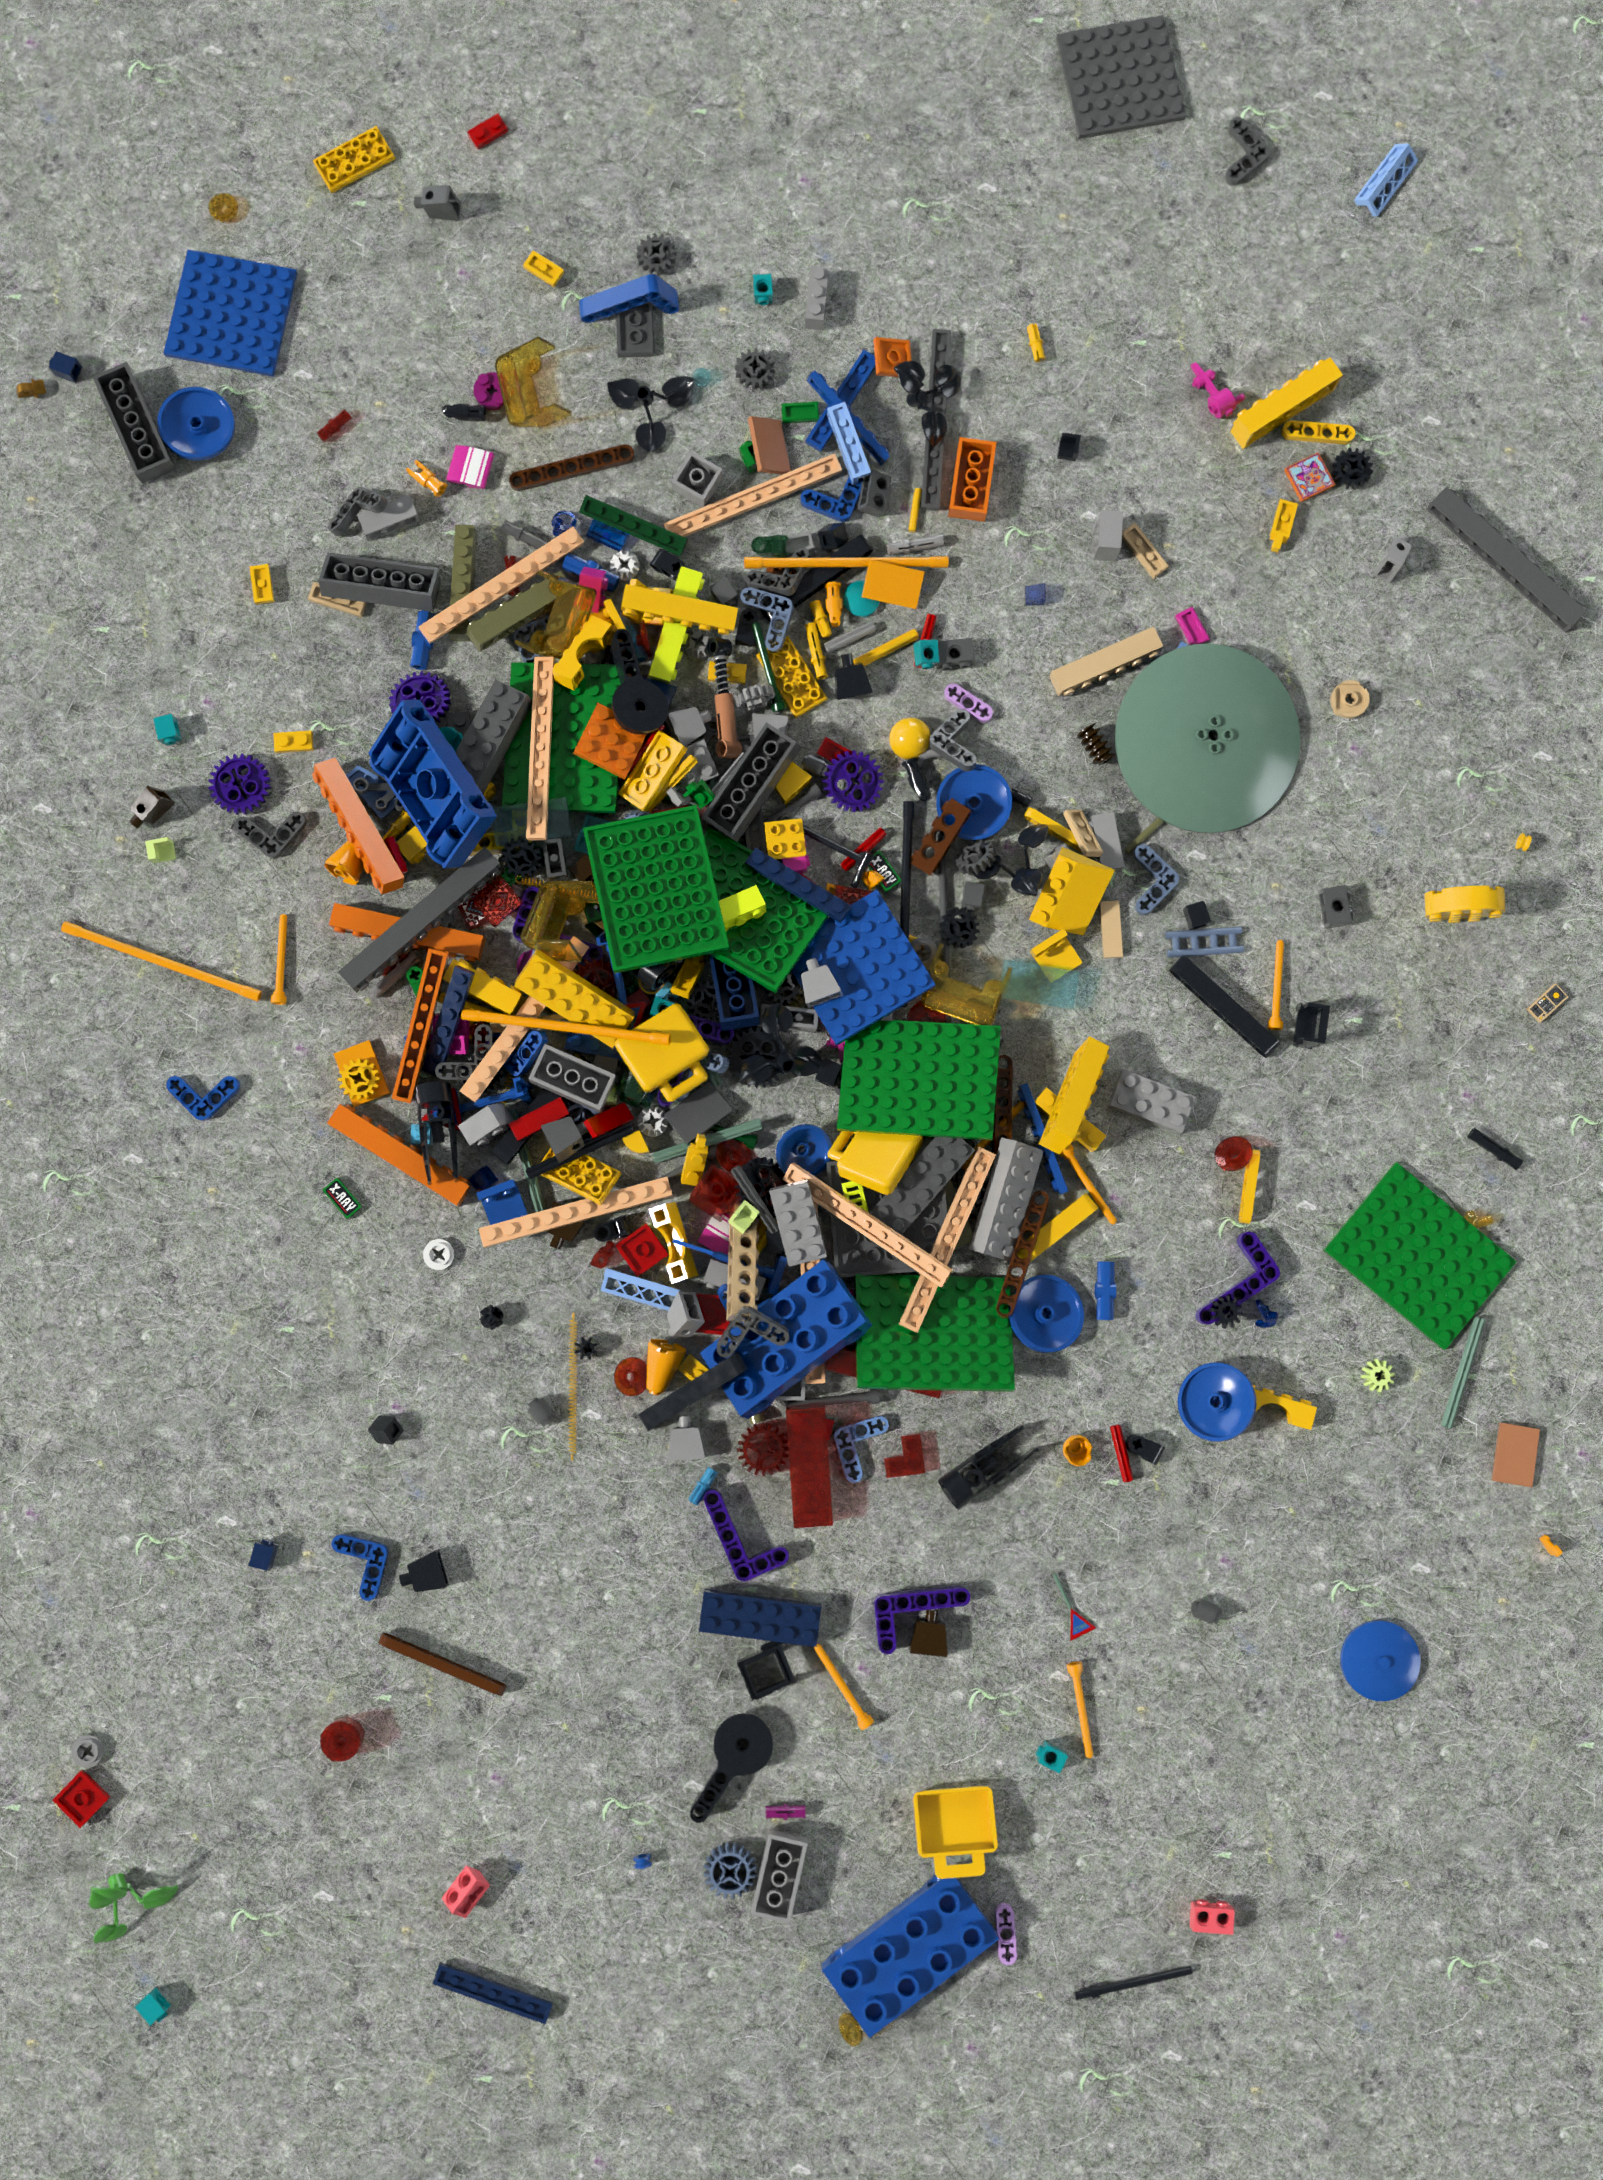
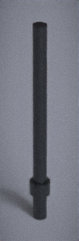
M1191 1966L1103 1986L1093 1985L1089 1986V1989L1076 1991L1074 1994L1076 2000L1089 1997L1095 1999L1099 1998L1102 1994L1193 1974Z

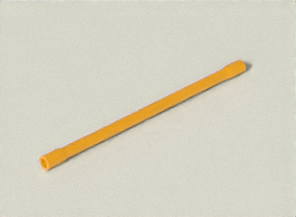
M948 556L861 558L744 557V568L868 567L869 559L902 567L948 568L949 559Z
M67 921L62 924L61 931L72 936L87 939L238 993L257 1002L262 996V991L232 982L92 932Z
M465 1008L462 1009L461 1019L468 1021H484L644 1041L668 1046L671 1043V1034L650 1033L482 1012Z

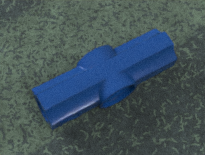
M571 553L566 555L562 566L564 570L579 576V578L584 566L606 571L598 563L592 560H583ZM606 571V578L608 579L606 590L613 593L618 586L620 577Z
M418 611L416 630L412 634L413 650L410 666L417 670H427L429 653L434 642L429 644L419 630L420 625L435 616L434 613L429 611Z
M1097 1262V1282H1095L1094 1290L1095 1299H1097L1096 1320H1114V1300L1116 1299L1114 1262Z

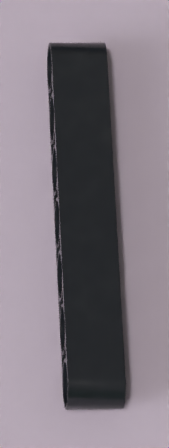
M861 534L827 558L868 557L874 549ZM813 567L804 574L795 593L783 597L789 598L795 609L822 590L826 583L833 582L853 567ZM772 598L766 600L763 603V606H770L772 604ZM776 599V606H780L783 609V611H785V609H789L787 602H785V604L782 605L777 602L778 599ZM759 609L770 623L773 613Z
M1182 955L1169 969L1170 973L1260 1055L1268 1058L1280 1045L1275 1036L1187 957Z
M577 1051L572 1054V1056L591 1064L590 1061ZM543 1089L520 1118L559 1097L563 1100L564 1097ZM510 1128L496 1145L492 1154L508 1165L534 1134L517 1141Z
M736 1352L639 1413L638 1416L647 1431L743 1373L748 1367L740 1354Z

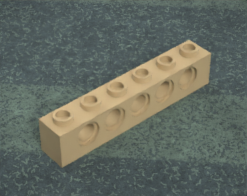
M734 1204L732 1206L729 1219L741 1204ZM755 1218L743 1234L729 1223L727 1321H732L738 1310L743 1306H751L757 1310L755 1298L758 1294V1287L755 1286V1280L758 1277L756 1261L758 1260L759 1251L756 1249V1243L759 1240L757 1225L760 1218ZM741 1242L746 1243L748 1248L743 1247ZM740 1260L745 1261L747 1266L742 1265ZM740 1278L744 1279L747 1285L742 1284ZM739 1297H743L746 1303H742ZM747 1312V1314H743V1320L741 1322H744L747 1317L750 1318L749 1312Z

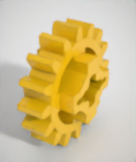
M357 1058V1063L350 1060V1066L343 1065L345 1071H339L343 1076L338 1078V1081L343 1083L339 1088L346 1089L343 1092L344 1095L350 1094L351 1099L357 1096V1100L361 1101L362 1096L369 1099V1093L376 1094L373 1089L380 1088L376 1082L381 1081V1078L376 1077L380 1072L379 1070H373L375 1068L373 1063L369 1065V1061L366 1059L362 1063V1060ZM358 1067L357 1071L351 1073L354 1068ZM368 1070L371 1073L372 1080L368 1078ZM352 1077H361L367 1082H358ZM347 1079H349L351 1082L350 1088L348 1086ZM368 1087L365 1091L360 1092L362 1088Z

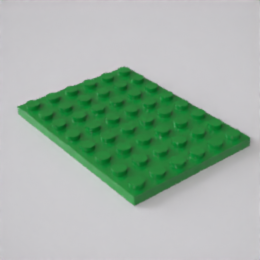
M511 662L510 687L527 694L533 700L534 663ZM581 664L584 678L575 691L556 683L554 680L548 811L616 813L618 776L573 754L597 703L612 709L614 692L621 684L616 665ZM532 707L505 754L503 810L527 811Z
M697 805L583 828L614 974L729 950Z
M709 826L703 835L718 900L720 901L756 885L766 903V913L763 916L749 919L743 925H735L726 931L729 950L710 953V955L776 993L829 916L747 867L745 861L753 851Z
M879 1020L847 1039L844 1046L837 1131L993 1140L1001 1026Z
M1394 1162L1323 1249L1325 1253L1442 1350L1447 1349L1517 1262L1397 1162Z
M855 1274V1300L873 1325L856 1341L857 1389L1014 1392L1012 1327L1009 1318L1000 1317L996 1310L1005 1278L949 1276L943 1287L938 1286L919 1331L915 1333L898 1324L920 1276H863L862 1274ZM1008 1286V1287L1006 1288V1294L1009 1295V1296H1010V1286ZM1001 1305L1000 1312L1008 1314L1009 1305Z

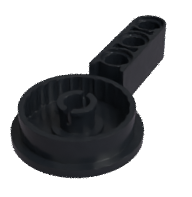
M618 629L611 641V649L621 684L614 692L612 698L613 714L617 723L627 732L637 735L648 734L659 729L664 724L669 711L668 701L659 687L642 677L630 632L626 629Z
M747 1713L735 1714L724 1720L718 1727L713 1744L718 1765L691 1805L690 1817L694 1822L701 1823L706 1820L733 1777L756 1773L769 1761L773 1750L772 1734L766 1723L757 1716ZM741 1738H745L749 1744L745 1748H739L738 1741ZM718 1773H724L727 1776L723 1782L717 1781L715 1777ZM707 1790L715 1792L716 1795L713 1799L705 1797L704 1794ZM701 1807L705 1812L702 1816H696L693 1812L694 1809Z

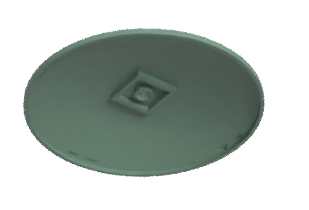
M1194 644L1162 655L1150 663L1134 679L1118 711L1115 727V747L1118 763L1128 787L1148 811L1162 821L1183 830L1198 833H1220L1255 821L1271 809L1282 797L1291 782L1297 766L1300 752V728L1294 704L1287 690L1278 677L1265 664L1244 651L1219 644ZM1210 731L1216 732V741L1209 739L1208 734Z

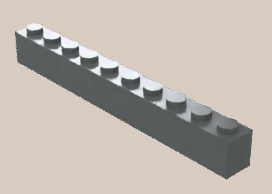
M1446 486L1426 508L1564 632H1567L1586 612L1580 602L1575 601L1569 596L1568 591L1560 588L1552 577L1542 572L1541 568L1537 564L1532 563L1524 552L1515 548L1509 539H1505L1496 527L1488 524L1481 514H1477L1471 508L1469 503L1461 500L1454 490Z
M486 847L481 849L340 969L338 973L356 993L365 990L372 979L380 977L384 973V969L389 965H394L399 960L398 957L400 955L408 953L413 948L414 943L418 940H423L428 935L427 932L432 928L440 926L447 915L451 916L454 914L457 907L461 903L468 902L476 890H482L489 879L497 877L502 869L500 862Z

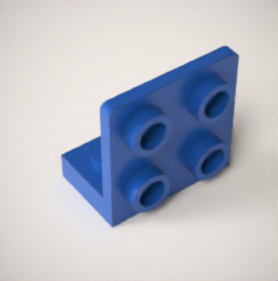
M514 1179L476 1193L478 1200L482 1201L490 1225L528 1215Z

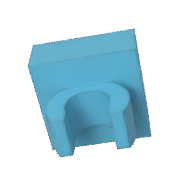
M669 981L655 995L669 1001V997H672L675 1001L678 999V995L671 993L672 984Z
M411 1124L410 1144H421L418 1124ZM431 1126L426 1127L428 1145H431Z

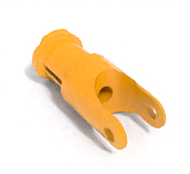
M415 460V464L422 472L415 473L406 468L407 473L423 487H428L434 492V496L440 497L447 489V484L438 480L435 474L419 461Z
M828 582L825 584V589H827L826 610L833 627L840 625V616L843 608L842 599L840 598V582Z

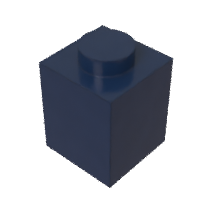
M55 351L54 356L49 361V369L55 376L76 383L82 369V365L76 358Z
M269 1539L255 1542L248 1566L265 1571L272 1569L278 1545H274V1541Z

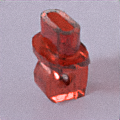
M484 1021L476 1022L470 1025V1035L472 1036V1040L470 1041L471 1043H474V1049L475 1029L479 1025L485 1024ZM482 1028V1031L478 1032V1035L482 1037V1042L477 1041L478 1045L483 1044L485 1041V1036L487 1035L486 1028ZM481 1047L478 1051L485 1050V1047Z
M608 1241L605 1246H602L596 1252L590 1265L600 1269L607 1266L610 1262V1257L614 1254L612 1250L616 1244Z

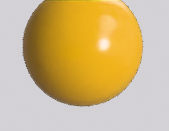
M913 717L901 719L891 729L889 735L891 749L898 757L905 760L914 757L919 758L930 747L931 732L928 726L920 719Z

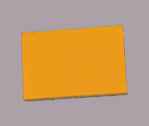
M869 559L861 597L916 609L924 571Z
M370 1040L333 1054L339 1071H345L343 1065L350 1066V1060L357 1063V1058H360L362 1063L365 1059L369 1061V1065L373 1063L375 1065L373 1070H379L380 1072L376 1075V1077L381 1078V1081L376 1082L380 1088L373 1089L376 1094L369 1093V1099L362 1096L361 1101L357 1100V1096L354 1099L350 1098L354 1108L391 1094ZM358 1067L354 1068L351 1073L357 1071ZM368 1070V1078L372 1080L371 1073ZM352 1077L358 1082H367L361 1077ZM347 1079V1083L350 1088L351 1082L349 1079ZM368 1087L362 1088L360 1092L365 1091Z

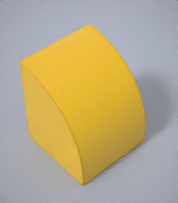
M640 1130L622 1138L624 1144L632 1152L637 1154L650 1153Z

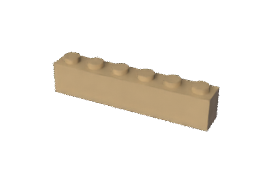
M1153 626L1051 671L1049 677L1058 696H1069L1077 688H1087L1092 685L1093 681L1107 679L1111 673L1119 674L1126 670L1127 666L1132 665L1134 667L1141 664L1143 659L1157 657L1160 655L1159 652H1161L1163 644Z

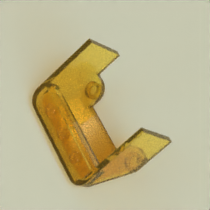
M539 336L500 355L495 362L507 419L511 425L517 428L549 426L572 415L570 410L556 403L548 407H539L532 376L541 370V356L556 349L554 344Z
M538 570V575L550 580L548 584L549 592L557 596L545 631H535L530 643L515 640L514 644L534 654L561 659L564 651L571 646L574 637L579 635L583 625L588 621L596 593L592 588Z
M547 881L543 883L538 890L520 936L524 945L534 951L538 949L556 961L581 962L582 958L571 941L559 940L568 915L581 913L586 903H599L594 883L592 881Z
M940 943L928 972L936 987L922 994V1004L927 1008L976 1025H992L1010 984L1013 968H1008L1003 982L992 979L985 983L983 989L947 977L949 966L941 961L944 944Z

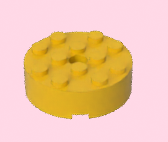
M1490 886L1444 888L1442 891H1437V893L1436 891H1429L1424 894L1425 918L1429 919V922L1448 920V923H1459L1461 919H1468V922H1478L1483 917L1501 918V915L1506 912L1505 891L1500 886L1495 887V890H1493V887L1490 888Z

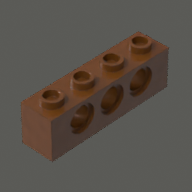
M953 798L944 803L941 809L943 810L941 816H937L931 825L933 829L930 833L924 835L921 841L923 845L920 850L916 849L911 857L913 859L911 864L930 876L934 875L973 812ZM952 814L955 817V822L953 825H948L946 818ZM939 831H943L945 834V838L941 842L936 839V834ZM929 847L935 850L932 858H928L926 855V850Z

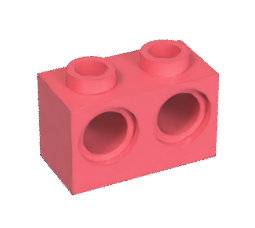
M466 1865L444 1894L442 1900L452 1914L466 1918L490 1884L479 1870Z
M1198 1899L1197 1902L1191 1901L1190 1927L1193 1932L1233 1935L1235 1910L1226 1901H1217V1903H1209L1208 1900ZM1200 1912H1207L1205 1918L1198 1919V1914ZM1221 1913H1226V1918L1219 1921L1218 1916Z

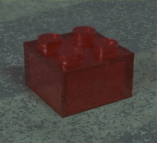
M712 1164L691 1192L689 1202L719 1222H722L740 1197L736 1196L739 1189L735 1188L739 1184L733 1177Z

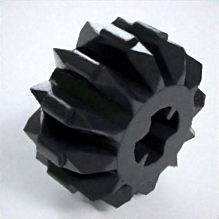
M1226 1295L1225 1300L1222 1296H1219L1218 1302L1212 1301V1305L1215 1308H1209L1210 1312L1215 1313V1315L1210 1316V1319L1217 1318L1215 1325L1219 1326L1222 1323L1223 1329H1226L1228 1325L1230 1328H1233L1234 1322H1241L1237 1316H1243L1242 1312H1238L1242 1305L1235 1306L1237 1299L1231 1300L1229 1295ZM1227 1309L1230 1311V1314L1225 1315L1222 1313V1310Z

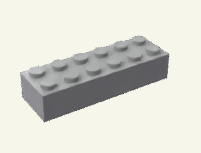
M1001 1138L969 1250L1011 1262L1043 1156V1150L1019 1141Z

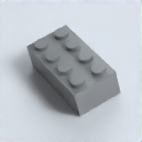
M544 1044L528 1079L532 1084L601 1113L617 1077L613 1073Z
M1123 1069L1118 1076L1107 1107L1179 1135L1183 1133L1196 1097Z
M808 1179L770 1188L769 1192L788 1266L827 1257Z
M769 1828L750 1915L790 1924L808 1846V1837Z

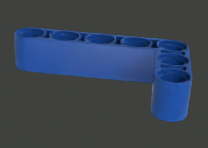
M645 275L580 299V318L584 323H591L648 302L666 314H673L679 311L677 290L657 275Z

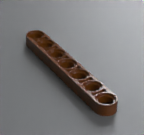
M623 444L512 473L509 477V483L513 490L523 491L625 465L633 461L634 450L630 445ZM623 450L631 452L628 458H623L620 454ZM607 454L613 456V460L609 463L603 461V457ZM593 459L595 464L592 467H586L585 461ZM575 464L577 469L574 472H569L567 466ZM556 468L559 470L557 476L552 477L549 475V470ZM539 473L541 478L538 481L531 480V475ZM517 477L523 479L522 484L519 486L513 484V480Z
M1008 1055L999 1056V1060L1003 1058L1007 1061V1067L1001 1069L998 1064L992 1153L995 1155L998 1151L999 1143L997 1139L1000 1135H1004L1006 1139L1012 1140L1013 1063ZM1001 1077L1007 1080L1005 1088H1001L998 1085ZM1001 1096L1007 1100L1005 1107H1000L998 1104V1099ZM1000 1116H1004L1007 1119V1124L1004 1127L998 1124Z
M1036 1191L1031 1197L996 1305L998 1315L1005 1319L1010 1318L1015 1311L1049 1205L1048 1195L1044 1191ZM1039 1195L1046 1198L1045 1203L1042 1205L1035 1203V1198ZM1033 1213H1037L1040 1216L1039 1221L1036 1223H1032L1029 1220V1216ZM1025 1232H1033L1034 1238L1031 1241H1026L1023 1238ZM1021 1249L1027 1250V1258L1020 1259L1017 1256L1018 1251ZM1019 1267L1022 1269L1023 1272L1020 1277H1014L1011 1274L1014 1268ZM1014 1286L1017 1292L1009 1296L1006 1294V1288ZM1001 1305H1010V1312L1008 1314L1001 1313Z
M382 1633L378 1641L380 1645L453 1677L493 1694L504 1695L507 1687L506 1684L388 1633Z

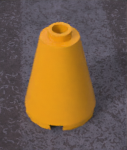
M346 841L326 859L324 867L334 877L340 876L344 878L342 882L355 886L359 882L364 865L362 859L357 857L354 845Z
M650 1339L648 1343L646 1388L649 1390V1393L653 1395L665 1393L685 1356L686 1349L677 1343H674L673 1346L663 1339Z

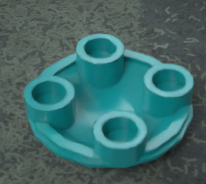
M855 581L845 589L843 604L853 615L867 618L875 612L880 601L861 597L865 581Z

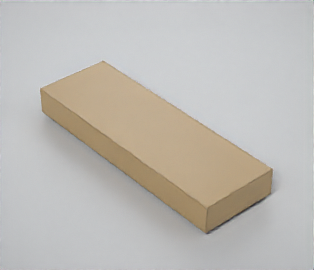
M1136 523L1122 532V540L1153 579L1169 568V565Z
M313 582L308 596L310 602L361 618L367 602L321 596L319 583Z
M1082 809L1065 810L1063 815L1085 857H1100L1103 851Z
M1119 900L1100 901L1103 959L1122 958L1123 947Z

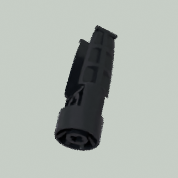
M599 904L595 905L594 908L601 914ZM594 922L582 925V928H587L595 938L605 932ZM672 961L630 971L652 990H656L672 975L676 968V963Z
M443 1081L419 1084L415 1087L420 1142L428 1185H431L432 1181L426 1127L431 1126L433 1143L445 1142L443 1125L448 1124L454 1182H458L457 1136L451 1084ZM450 1106L451 1120L450 1118H445L444 1107ZM421 1109H427L428 1120L422 1123ZM435 1110L439 1113L438 1117H434L433 1113Z
M1017 1426L1016 1429L988 1444L938 1479L943 1492L957 1510L997 1484L1032 1454L1039 1451L1038 1448L1030 1449L987 1480L985 1476L999 1467L998 1462L992 1456L978 1467L975 1464L1024 1429L1023 1426ZM970 1463L973 1469L966 1470L961 1476L958 1471ZM969 1474L976 1475V1478H974L975 1482L968 1481L970 1478ZM981 1482L987 1484L974 1494L970 1489L971 1487L979 1486Z

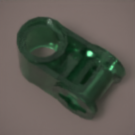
M785 535L759 536L753 539L751 548L762 558L788 557L786 542L789 538ZM765 544L763 550L759 551L760 546Z

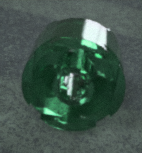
M628 1070V1073H622L614 1097L616 1098L619 1095L620 1101L640 1108V1105H644V1109L649 1110L658 1088L651 1092H644L631 1071Z

